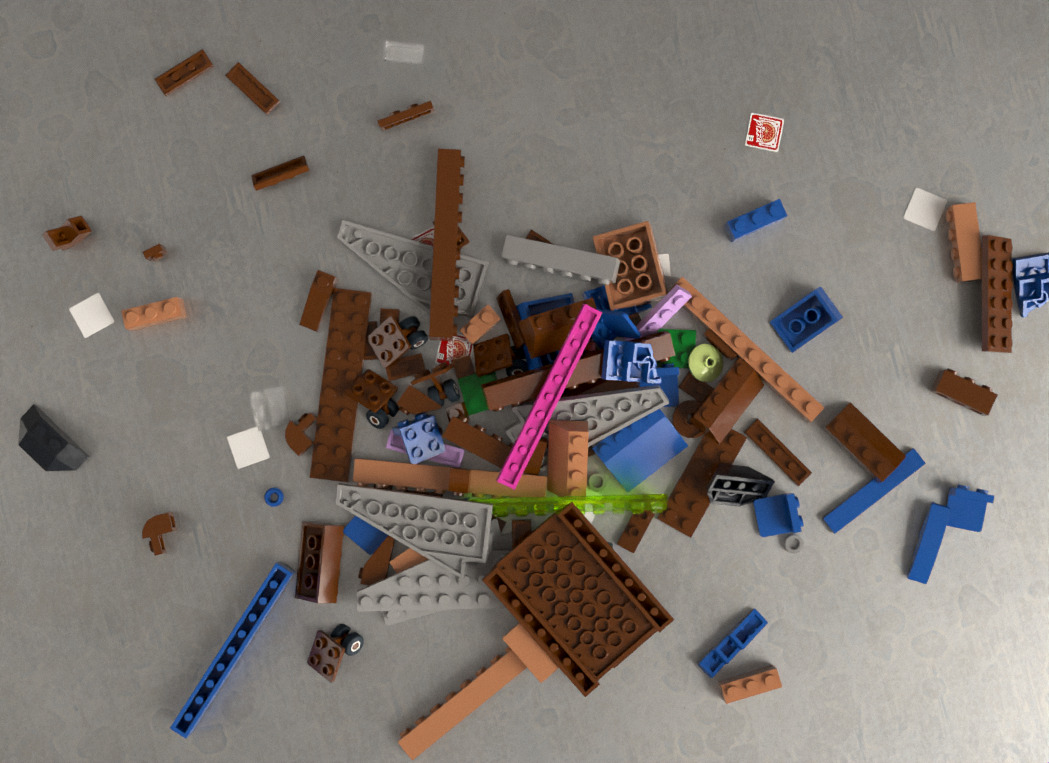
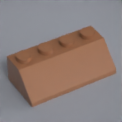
M549 420L547 490L565 500L586 501L588 421Z

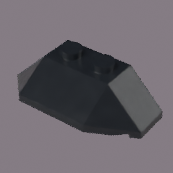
M35 404L20 418L18 445L45 471L77 470L89 458V455Z
M719 463L706 488L708 501L710 504L740 507L754 502L756 499L767 497L775 481L748 466Z

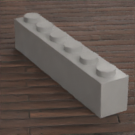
M506 235L501 256L506 261V264L517 266L520 263L524 264L525 268L532 270L539 267L543 268L542 271L553 274L554 271L561 272V275L572 278V275L580 276L579 279L591 281V279L598 280L599 284L603 285L615 284L620 260L616 257Z

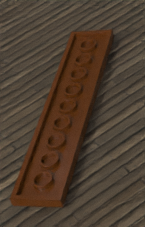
M334 288L309 478L349 482L359 403L347 396L345 390L363 373L372 292Z

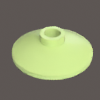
M701 344L691 351L688 358V367L691 374L697 380L710 382L717 379L723 370V357L715 346Z

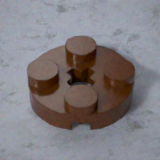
M687 400L675 408L672 415L673 426L680 435L686 438H698L705 434L694 424L687 422L688 415H693L701 405V402Z

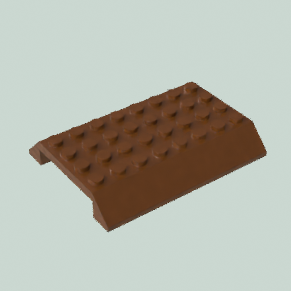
M573 502L554 512L502 557L482 579L584 697L588 696L600 685L598 681L653 632L658 630L660 633L674 621V618Z

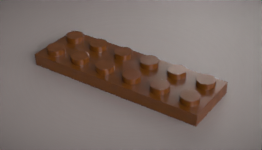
M991 235L982 236V352L1012 353L1013 246L1012 239Z
M731 428L721 443L718 444L708 435L704 434L657 519L691 538L710 505L706 488L719 463L733 464L747 437Z

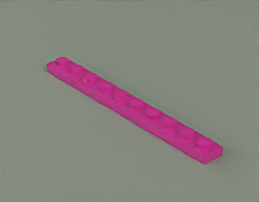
M583 303L496 479L497 482L515 490L602 312Z

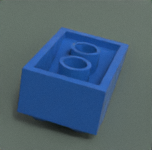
M819 287L770 321V323L793 353L841 320L843 316L823 288Z

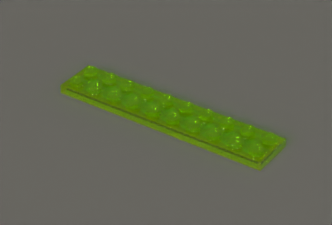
M667 494L488 498L471 499V501L493 504L492 515L497 514V517H507L508 514L525 517L527 514L535 513V516H546L547 513H554L571 502L575 504L583 515H585V512L602 515L609 511H612L613 514H623L624 511L640 514L643 513V510H651L652 513H662L663 510L667 509L668 496Z

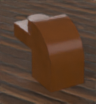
M81 215L67 219L61 227L47 230L42 236L52 251L58 249L65 251L84 240L92 230Z
M305 413L298 419L299 424L295 421H290L286 427V442L298 456H302L314 444V441L305 433L317 420L314 413Z
M173 512L156 515L150 518L143 527L142 538L150 537L149 547L155 556L167 553L163 534L177 530Z

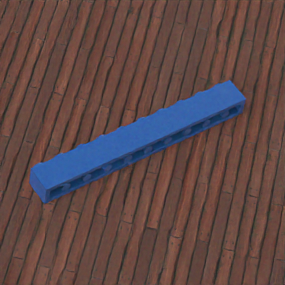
M281 561L275 563L171 725V730L185 739L193 733L296 572Z

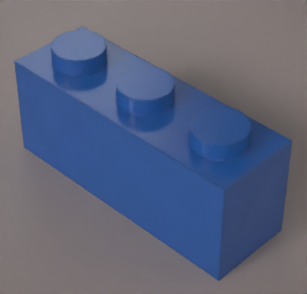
M778 199L727 221L724 226L731 242H734L782 221L788 215L781 200Z

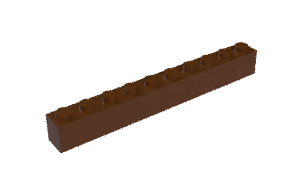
M438 149L429 339L434 341H453V336H457V324H454V317H458V305H455V298H459V286H455L456 279L460 277V268L456 267V261L460 260L461 249H457V242H461V230H458V223H462V211H459V204H463V193H460V186H464V174H460L461 167L464 168L465 156H461L460 149Z
M666 330L628 341L651 344L653 357L656 361L659 360V362L668 361L670 357L675 356L671 335ZM604 348L581 355L565 388L574 389L578 387V384L584 382L586 384L594 383L598 378H601ZM554 363L481 384L487 408L496 412L503 410L504 406L510 404L517 406L527 399L536 400Z

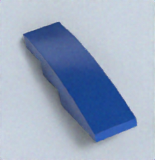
M931 503L918 535L919 541L913 553V562L907 574L908 579L927 584L945 533L951 511L950 507Z
M753 609L697 665L709 678H713L725 664H728L740 650H743L768 622L756 609Z

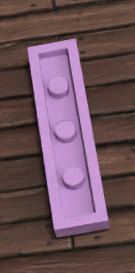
M676 284L636 325L637 330L641 334L640 337L656 333L692 297L690 292ZM625 338L626 341H630V340H633V339H634V338Z
M390 430L386 448L407 454L401 436L394 435L393 430ZM444 444L445 452L427 459L460 468L465 450Z

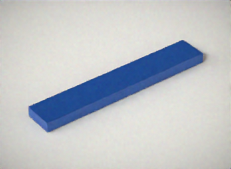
M914 448L905 453L906 458L882 483L872 479L822 518L834 534L926 464Z

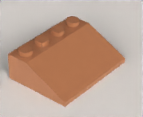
M649 221L593 236L597 254L616 257L620 260L615 284L609 283V285H605L611 310L661 301L668 294Z

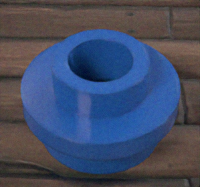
M270 488L264 495L266 504L271 507L279 506L284 499L283 492L278 488ZM273 493L278 496L276 501L271 499Z

